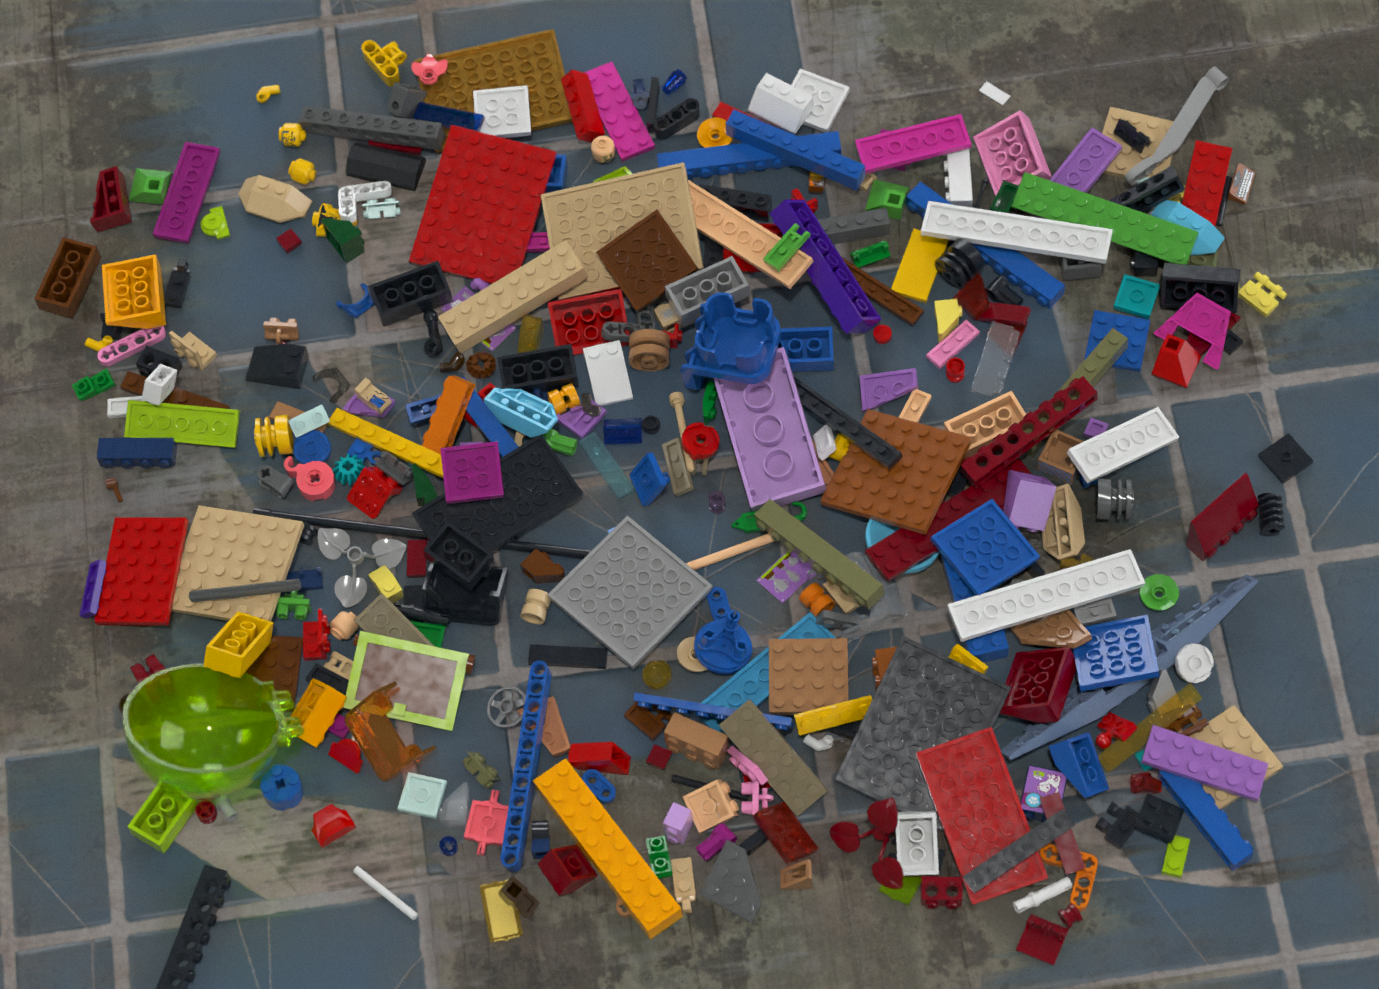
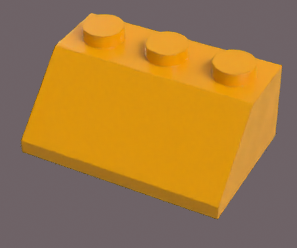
M313 678L283 729L317 748L324 740V734L327 729L334 723V717L337 712L344 706V700L347 696Z

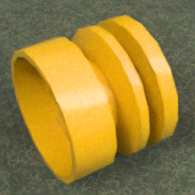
M288 414L275 416L274 425L271 424L269 417H265L264 425L262 418L255 419L254 439L260 457H266V448L268 449L269 456H273L274 447H277L280 455L293 454V433L288 422L290 420Z

